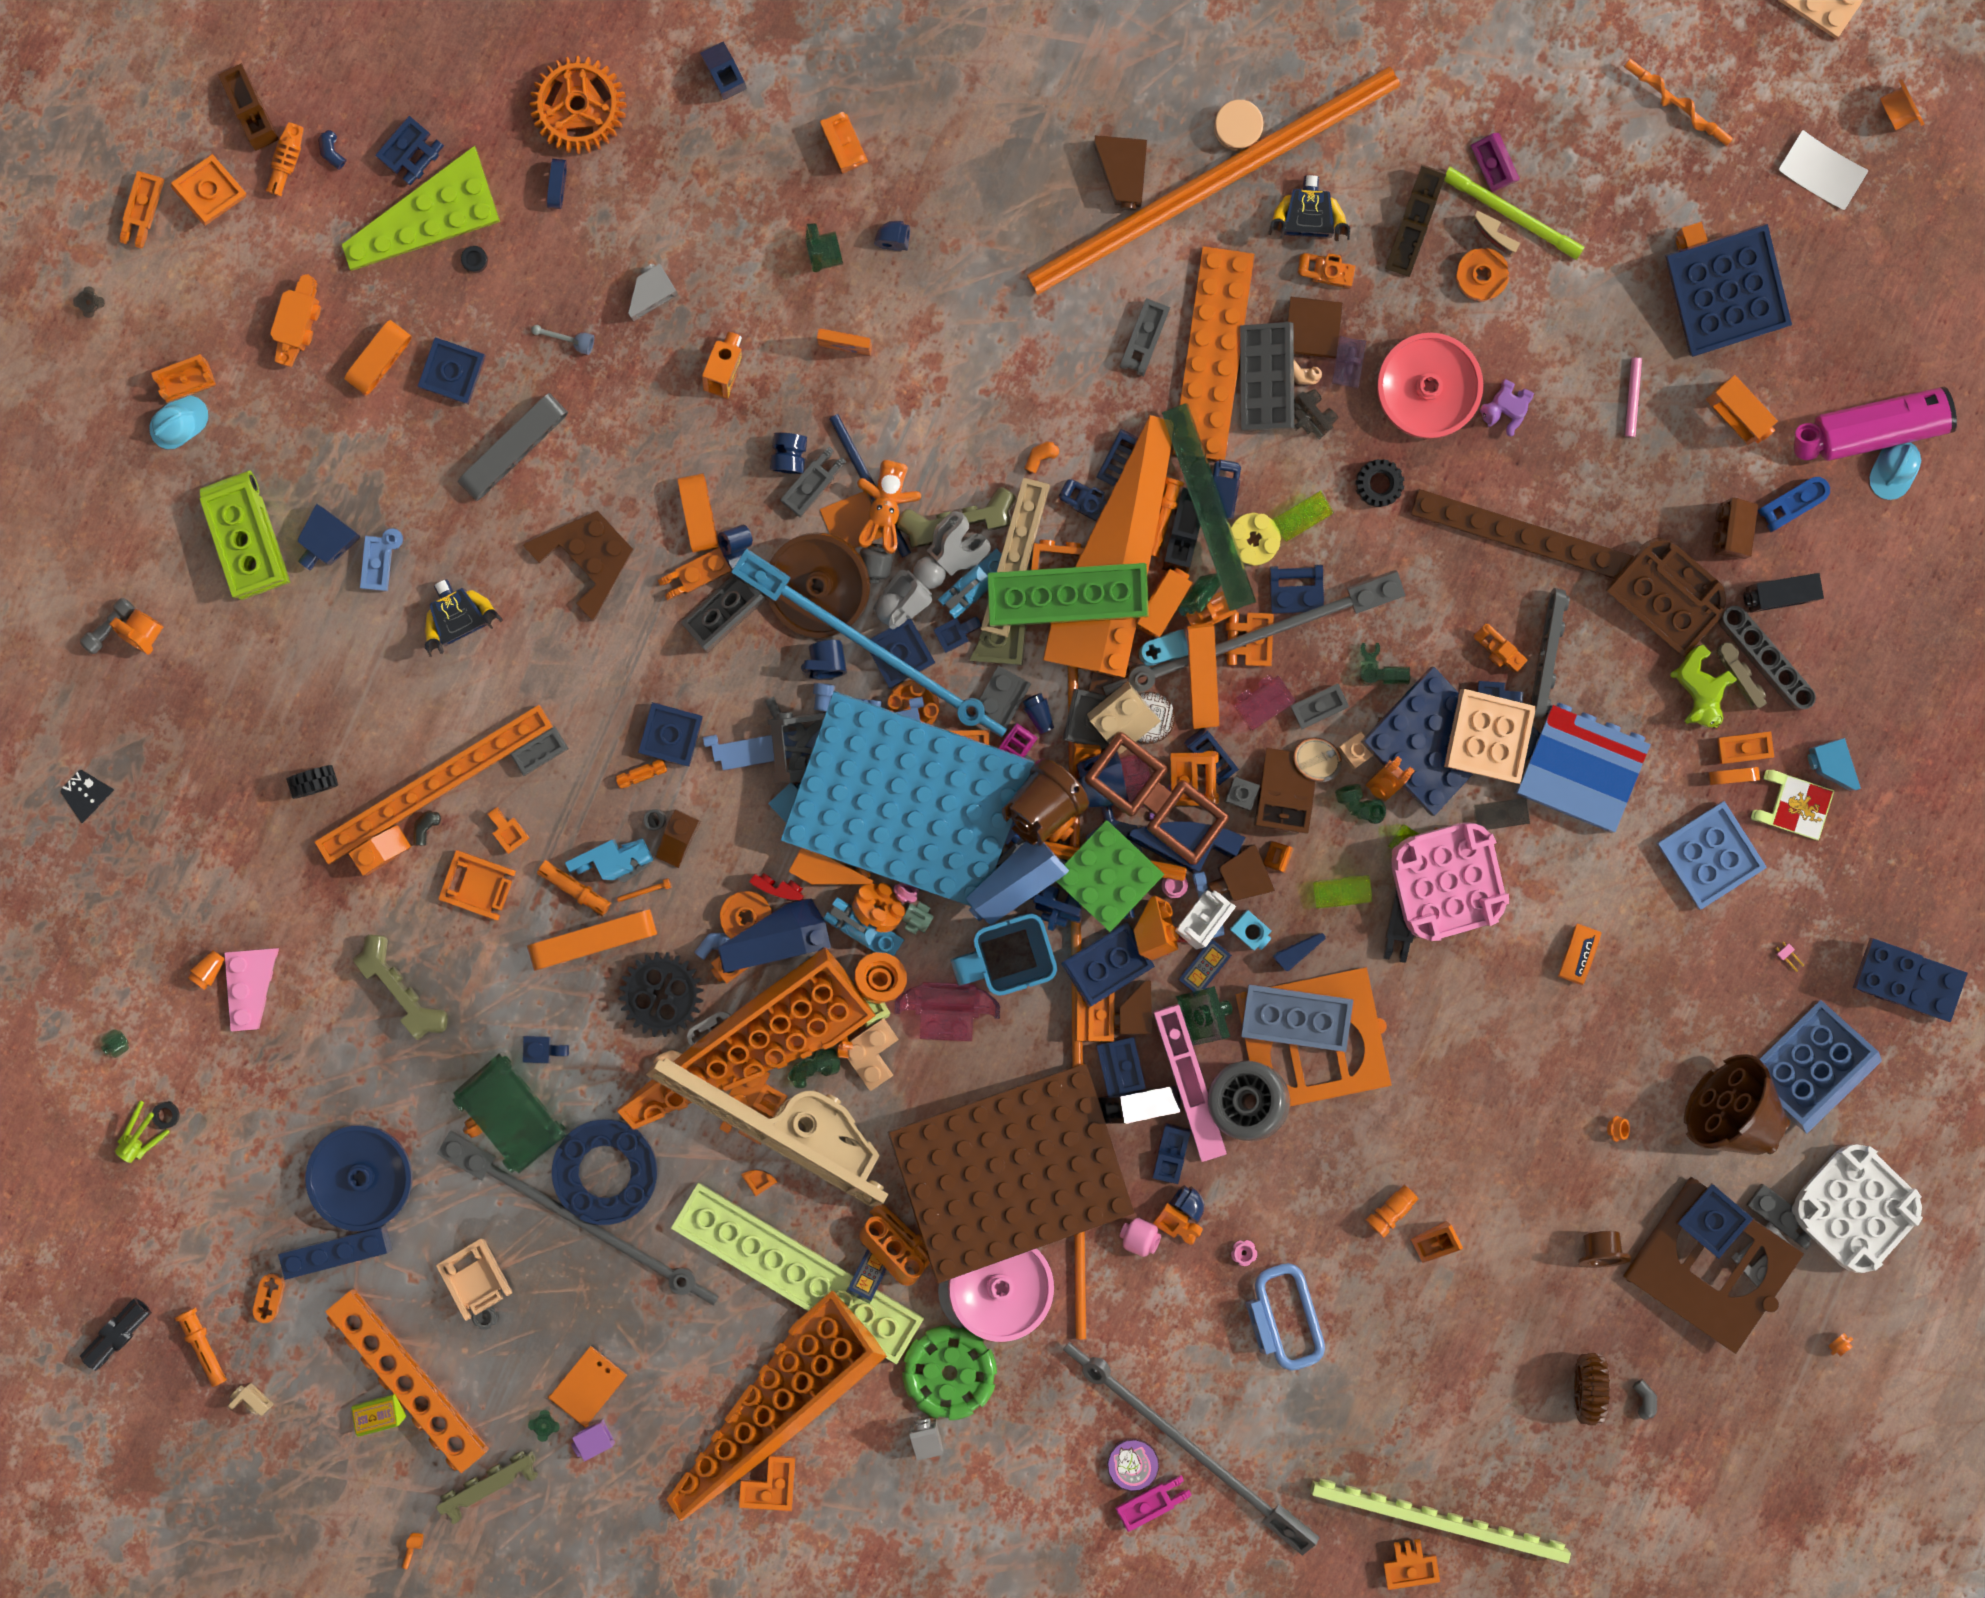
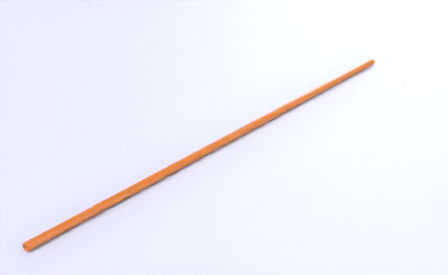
M1067 666L1069 714L1073 691L1078 689V669ZM1068 741L1069 773L1075 779H1078V772H1072L1070 769L1074 742ZM1079 815L1073 817L1074 824L1071 828L1074 832L1070 836V846L1080 848ZM1071 921V956L1081 951V922L1079 924ZM1071 981L1072 1067L1083 1064V1041H1074L1076 987ZM1085 1231L1074 1235L1076 1339L1078 1340L1086 1339Z

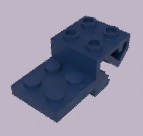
M1869 938L1852 988L1893 1004L1951 1022L1968 973L1927 959L1923 955L1874 938Z

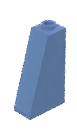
M1025 842L966 898L972 906L969 911L978 921L984 919L988 924L992 925L1066 875L1069 870L1045 843L1038 846V842L1035 845Z

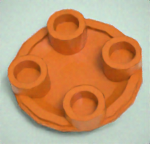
M908 680L900 683L892 690L888 698V710L893 712L911 709L909 699L922 697L924 707L918 708L920 721L931 725L938 716L940 702L938 696L915 681Z

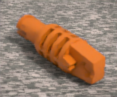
M288 122L270 164L273 171L265 190L266 192L271 194L274 192L275 195L282 197L287 177L293 173L301 150L303 127Z

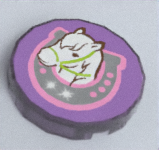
M1124 1439L1116 1443L1108 1455V1474L1113 1483L1119 1488L1130 1492L1141 1491L1149 1487L1157 1478L1159 1471L1158 1455L1154 1448L1142 1439Z

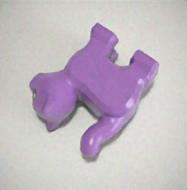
M1504 379L1501 383V389L1494 396L1493 401L1483 404L1480 408V413L1482 414L1483 421L1488 423V427L1498 422L1501 412L1507 415L1512 421L1506 428V434L1512 437L1515 429L1522 423L1534 393L1523 389L1522 391L1519 390L1518 396H1514L1512 391L1515 384Z

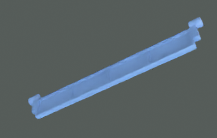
M923 698L909 699L911 709L896 712L920 721L918 708L924 707ZM797 730L783 733L785 745L795 746L798 741H792L787 736L788 734L795 735ZM819 730L811 737L805 747H814ZM717 735L703 737L705 747L712 746L714 761H721L723 770L774 761L772 735L724 744L718 743ZM785 751L786 759L791 758L792 752ZM802 752L801 756L810 755V754H809V753H804V752Z

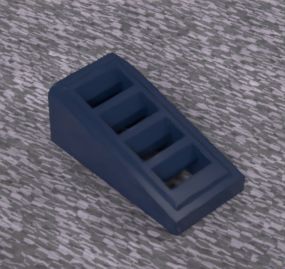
M1120 429L1096 478L1112 486H1115L1119 479L1106 473V468L1120 474V476L1123 469L1110 463V460L1114 459L1124 465L1127 461L1126 458L1115 453L1116 449L1128 455H1131L1133 451L1120 444L1121 439L1132 445H1135L1138 437L1123 429Z
M1206 728L1199 729L1184 742L1192 753H1203L1211 746H1214L1215 749L1212 751H1216L1218 755L1222 756L1216 763V770L1227 762L1228 766L1216 775L1218 786L1239 770ZM1206 738L1208 739V740H1207L1204 744H1202L1199 748H1197V749L1195 748V747L1198 746L1202 741H1204Z
M1317 933L1275 953L1272 957L1284 971H1289L1322 943L1326 936L1323 933Z

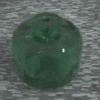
M113 1029L101 1038L103 1046L100 1048L106 1056L110 1054L113 1058H118L129 1049V1042L120 1030Z

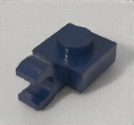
M977 616L963 624H960L958 618L937 627L934 629V632L945 653H948L969 642L966 634L982 627V624Z
M1478 681L1477 692L1520 703L1523 702V692L1505 691V683Z
M523 1036L524 1063H550L551 1056H569V1045H552L551 1037Z

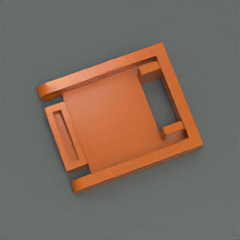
M456 850L438 900L499 921L500 915L491 911L493 908L503 910L513 882L504 878V875L506 873L510 876H515L516 871ZM458 865L467 868L459 892L450 889Z

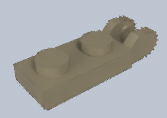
M1730 642L1723 643L1717 647V656L1720 657L1719 659L1725 669L1737 679L1735 684L1751 709L1761 708L1767 704L1764 699L1766 697L1764 690L1759 684L1755 685L1750 678L1752 673L1749 667L1744 662L1740 663L1738 660L1739 651L1734 647L1735 645Z

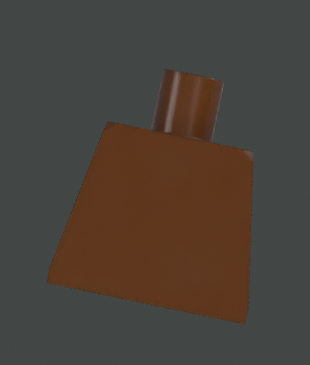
M1256 845L1249 846L1237 854L1236 857L1220 865L1218 870L1221 878L1208 883L1211 892L1216 891L1221 895L1228 892L1232 901L1275 891Z

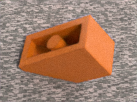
M396 825L368 840L348 854L361 874L368 876L412 846L400 827Z

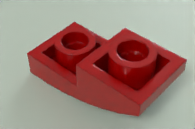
M756 873L749 881L757 888L777 897L790 900H803L805 897L801 893L803 888L792 880L788 883L782 881L776 888L773 886L776 882L765 873H762L761 876Z

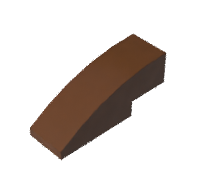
M242 63L218 74L232 108L255 151L279 140Z

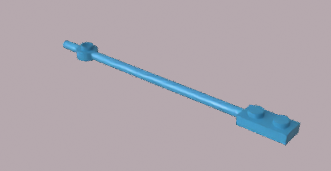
M746 549L732 570L733 574L775 601L782 594L958 709V718L963 724L974 726L979 723L1002 738L1007 729L985 715V708L981 701L975 698H968L963 701L787 586L791 577L750 550ZM974 707L976 714H969L967 708Z

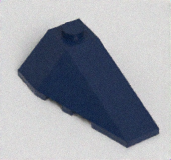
M812 898L785 904L750 928L718 946V952L723 973L820 951L824 947L828 949L831 948L826 923Z

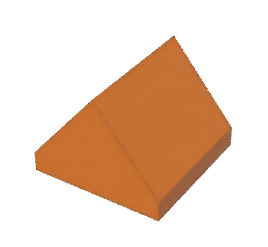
M1271 841L1264 866L1285 873L1294 848Z

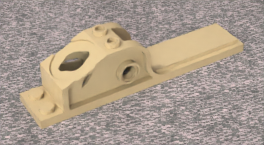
M667 1058L663 1061L659 1059L649 1068L646 1074L648 1077L869 1207L873 1208L885 1202L888 1194L882 1191L884 1187L873 1180L866 1181L880 1155L871 1142L867 1143L854 1125L855 1120L848 1110L840 1105L841 1101L830 1094L825 1096L815 1091H804L781 1104L773 1118L769 1119ZM798 1122L803 1125L804 1132L799 1129ZM844 1137V1142L841 1141L839 1138Z

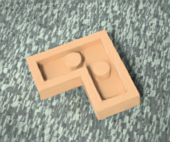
M884 1018L851 1040L853 1049H848L849 1062L870 1091L893 1076L879 1053L899 1039Z

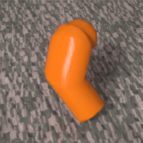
M1049 441L1033 447L1024 470L1036 474L1041 460L1048 457L1055 459L1059 455V447Z

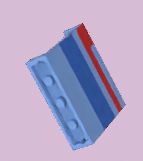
M1557 703L1556 706L1551 705L1520 784H1517L1514 794L1608 832H1616L1651 744L1644 742L1645 737L1631 732L1630 735L1621 733V727L1606 722L1605 726L1595 722L1597 718L1590 714L1582 712L1581 716L1572 713V708L1565 704Z

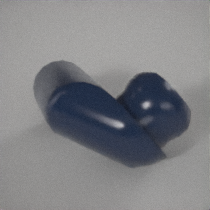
M327 130L325 133H321L318 138L320 155L340 170L347 160L335 151L336 134L331 130Z

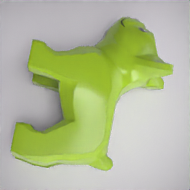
M1702 644L1690 651L1684 662L1670 676L1677 678L1694 700L1692 711L1684 722L1687 724L1698 723L1706 728H1718L1723 721L1720 702L1726 686L1732 685L1737 679L1729 671H1726L1717 678L1700 671L1701 660H1704L1711 654Z

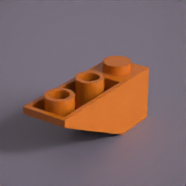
M804 848L800 849L789 870L791 874L810 884H873L874 880L869 878L871 873L857 867L856 870H853L846 866L847 863Z

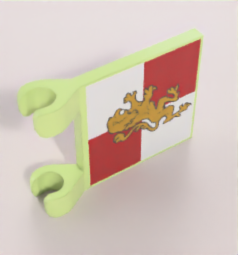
M1766 770L1764 780L1781 784L1772 814L1762 810H1753L1751 819L1819 841L1834 790L1775 770Z

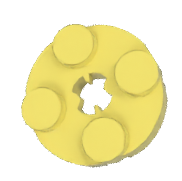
M1248 513L1238 518L1231 527L1228 536V546L1232 555L1237 560L1251 566H1259L1270 561L1279 550L1281 541L1280 531L1276 523L1267 515ZM1251 532H1256V535L1259 534L1262 539L1258 541L1259 546L1253 547V543L1251 545L1248 544L1247 539L1250 538Z

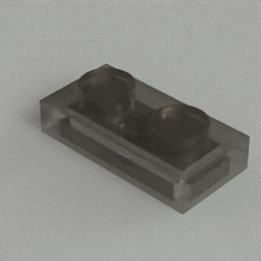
M1526 798L1473 806L1476 824L1483 826L1486 830L1530 824Z

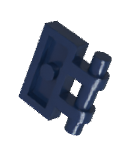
M408 116L375 156L396 174L403 166L409 170L402 179L411 185L416 178L420 179L424 173L422 171L432 160L435 162L440 156L438 153L444 145L436 139L431 146H428L425 141L431 134L412 117ZM420 149L424 154L413 164L409 159Z

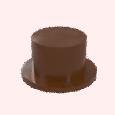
M1599 1231L1583 1236L1585 1257L1578 1260L1579 1266L1601 1268L1622 1265L1631 1261V1255L1622 1253L1619 1232Z

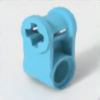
M1184 629L1163 635L1160 638L1143 644L1138 653L1140 661L1145 665L1152 666L1187 656L1188 643ZM1149 646L1152 650H1157L1158 654L1154 656V660L1152 656L1147 657L1146 652L1149 650Z

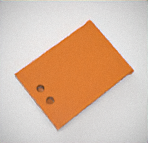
M590 1346L554 1392L548 1396V1399L584 1428H587L589 1422L627 1377V1374Z

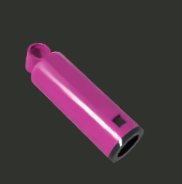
M1944 386L1821 414L1815 418L1814 424L1805 423L1796 429L1794 453L1803 460H1812L1821 454L1826 461H1831L1953 433L1957 428V415L1952 395L1948 388Z

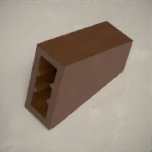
M1095 135L1094 148L1114 204L1120 205L1122 210H1136V207H1141L1147 140Z

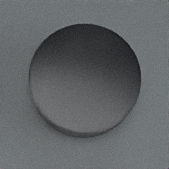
M469 246L461 254V263L467 271L479 273L487 267L488 256L481 247Z

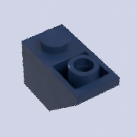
M724 41L700 53L723 100L747 89L745 81Z

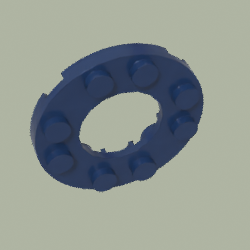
M614 1119L592 1120L572 1130L557 1148L552 1163V1182L562 1205L579 1219L596 1225L617 1224L636 1215L652 1197L658 1178L657 1159L649 1141L637 1129L633 1130L629 1124ZM599 1146H612L620 1150L628 1158L631 1167L630 1180L626 1188L618 1195L612 1197H598L590 1193L583 1186L579 1175L580 1164L584 1156L591 1149Z

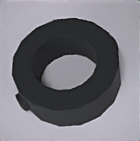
M171 1101L158 1104L152 1111L154 1114L152 1120L160 1129L173 1127L177 1124L180 1117L179 1109ZM163 1108H168L172 1112V1119L168 1123L161 1121L159 1118V1112Z

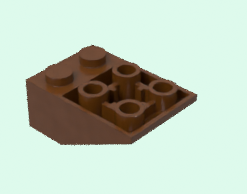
M1266 748L1254 821L1255 826L1304 834L1309 833L1316 781L1306 778L1298 771L1294 763V752Z

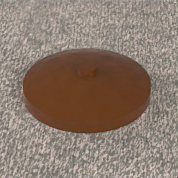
M819 532L802 534L785 543L772 557L770 564L791 577L787 586L848 626H852L864 612L870 594L869 574L859 553L843 539ZM782 594L776 601L767 596L777 618L792 631L813 638L831 637L840 633Z

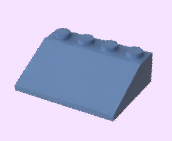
M1822 1000L1760 1058L1769 1070L1786 1116L1806 1134L1882 1061L1879 1052Z

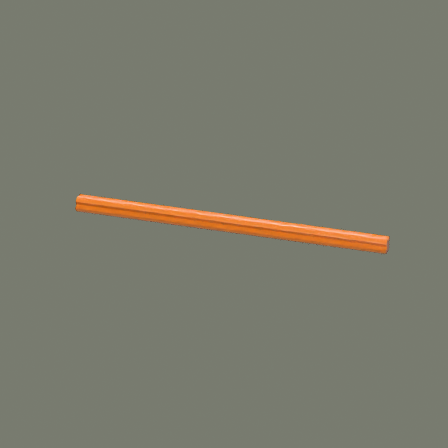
M1390 66L1027 274L1026 277L1035 293L1039 295L1397 89L1400 85L1399 79Z

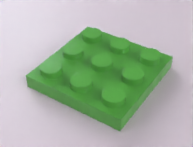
M1106 820L1067 861L1065 866L1069 872L1056 882L1111 932L1165 874Z

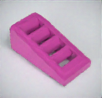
M1016 723L998 749L1025 757L1038 738ZM1016 733L1029 741L1026 746L1014 738ZM1009 742L1022 749L1021 754L1007 746Z

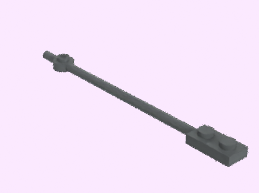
M1393 570L1347 587L1348 597L1215 645L1216 656L1351 606L1354 612L1358 614L1404 597L1406 595L1398 571ZM1188 655L1154 668H1150L1145 664L1134 665L1129 670L1127 678L1103 686L1105 695H1111L1127 681L1136 691H1147L1154 685L1155 678L1189 666ZM1146 675L1147 679L1145 682L1139 683L1138 677Z
M450 1131L438 1150L437 1155L478 1179L483 1180L486 1174H489L669 1279V1287L674 1293L685 1295L691 1292L713 1306L719 1296L697 1284L695 1275L690 1269L681 1267L673 1270L596 1224L579 1219L560 1203L494 1166L493 1162L496 1156L457 1133ZM679 1277L686 1279L687 1283L685 1286L677 1284Z
M1068 1342L1063 1350L1083 1366V1374L1090 1382L1094 1384L1104 1383L1265 1515L1262 1523L1302 1556L1317 1544L1320 1537L1309 1527L1305 1526L1280 1504L1274 1509L1114 1379L1110 1375L1111 1369L1104 1359L1097 1357L1089 1358L1072 1343Z

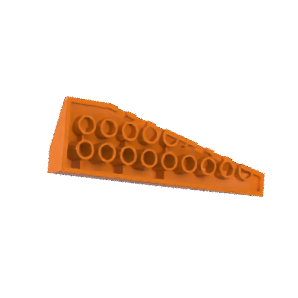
M824 947L724 1020L675 1059L673 1063L719 1090L727 1091L759 1078L769 1070L785 1067L788 1065L787 1063L800 1057L802 1059L812 1055V1052L822 1048L825 1050L833 1047L875 1017V1013L840 963ZM651 1079L617 1109V1112L634 1130L665 1117V1114L676 1109L680 1111L687 1108L688 1104L692 1102Z

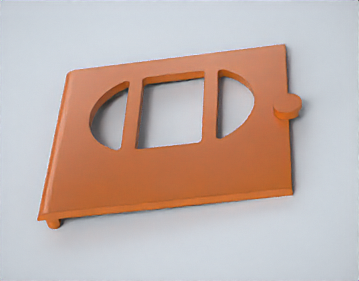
M1367 967L1271 987L1353 999L1350 1022L1359 1030L1364 1042L1363 1061L1353 1076L1349 1075L1345 1053L1343 1051H1336L1341 1079L1312 1086L1305 1085L1297 1045L1289 1044L1297 1081L1296 1088L1286 1084L1290 1094V1107L1392 1086L1381 1036L1386 1031L1387 1024L1385 1020L1377 1017ZM1247 992L1235 994L1242 1025ZM1245 1038L1249 1061L1259 1062L1273 1069L1270 1054L1273 1041Z

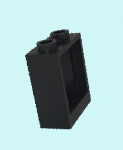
M1820 573L1750 585L1746 587V592L1743 593L1745 607L1749 608L1750 613L1822 600L1824 595Z

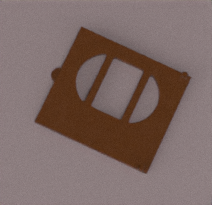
M1690 1177L1625 1271L1623 1277L1736 1354L1764 1312H1775L1778 1309L1779 1302L1775 1296L1793 1272L1804 1253L1753 1219L1743 1230V1232L1754 1239L1753 1243L1720 1290H1716L1690 1272L1691 1266L1704 1249L1703 1245L1697 1242L1682 1264L1677 1256L1676 1243L1682 1229L1677 1222L1707 1189L1699 1180ZM1763 1246L1767 1256V1270L1764 1279L1752 1292L1743 1296L1729 1297L1728 1293L1756 1252Z

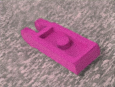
M1178 1475L1164 1484L1160 1483L1115 1507L1127 1532L1170 1511L1175 1505L1192 1495L1189 1489L1179 1492L1171 1499L1166 1491L1180 1485L1184 1481L1182 1475Z

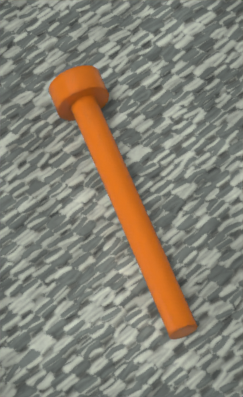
M669 878L663 880V883L617 897V900L621 902L664 887L667 890L672 888Z

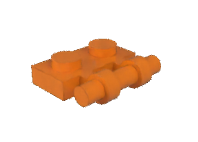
M1239 613L1228 617V623L1225 624V631H1228L1227 641L1238 637V632L1240 631L1247 634L1273 624L1274 614L1247 613L1246 623H1239ZM1273 635L1247 644L1245 647L1225 652L1224 654L1227 655L1226 665H1237V655H1245V666L1271 667Z

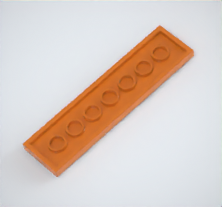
M1202 247L1173 455L1215 461L1219 459L1225 460L1240 359V325H1245L1255 255L1253 253Z

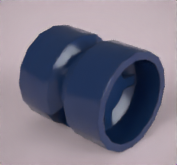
M774 433L772 448L776 450V453L771 455L770 470L787 474H803L805 459L802 457V454L806 452L808 437L792 433Z

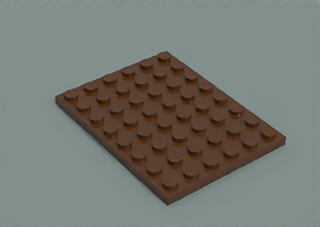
M1086 1063L888 1131L936 1283L938 1284L1134 1214Z

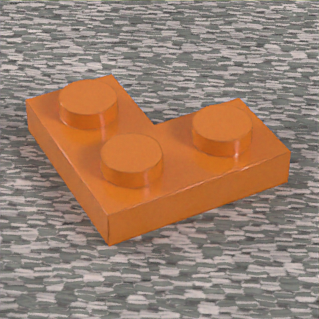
M770 1455L768 1459L767 1481L741 1480L739 1508L792 1511L795 1456Z

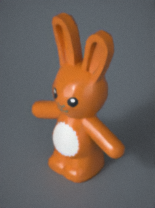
M883 460L880 464L877 487L864 478L857 481L860 489L876 499L869 510V521L858 539V544L861 547L866 548L870 546L878 528H882L884 550L889 554L896 551L897 535L895 524L899 517V507L897 504L915 502L921 499V494L918 491L901 493L908 471L907 465Z

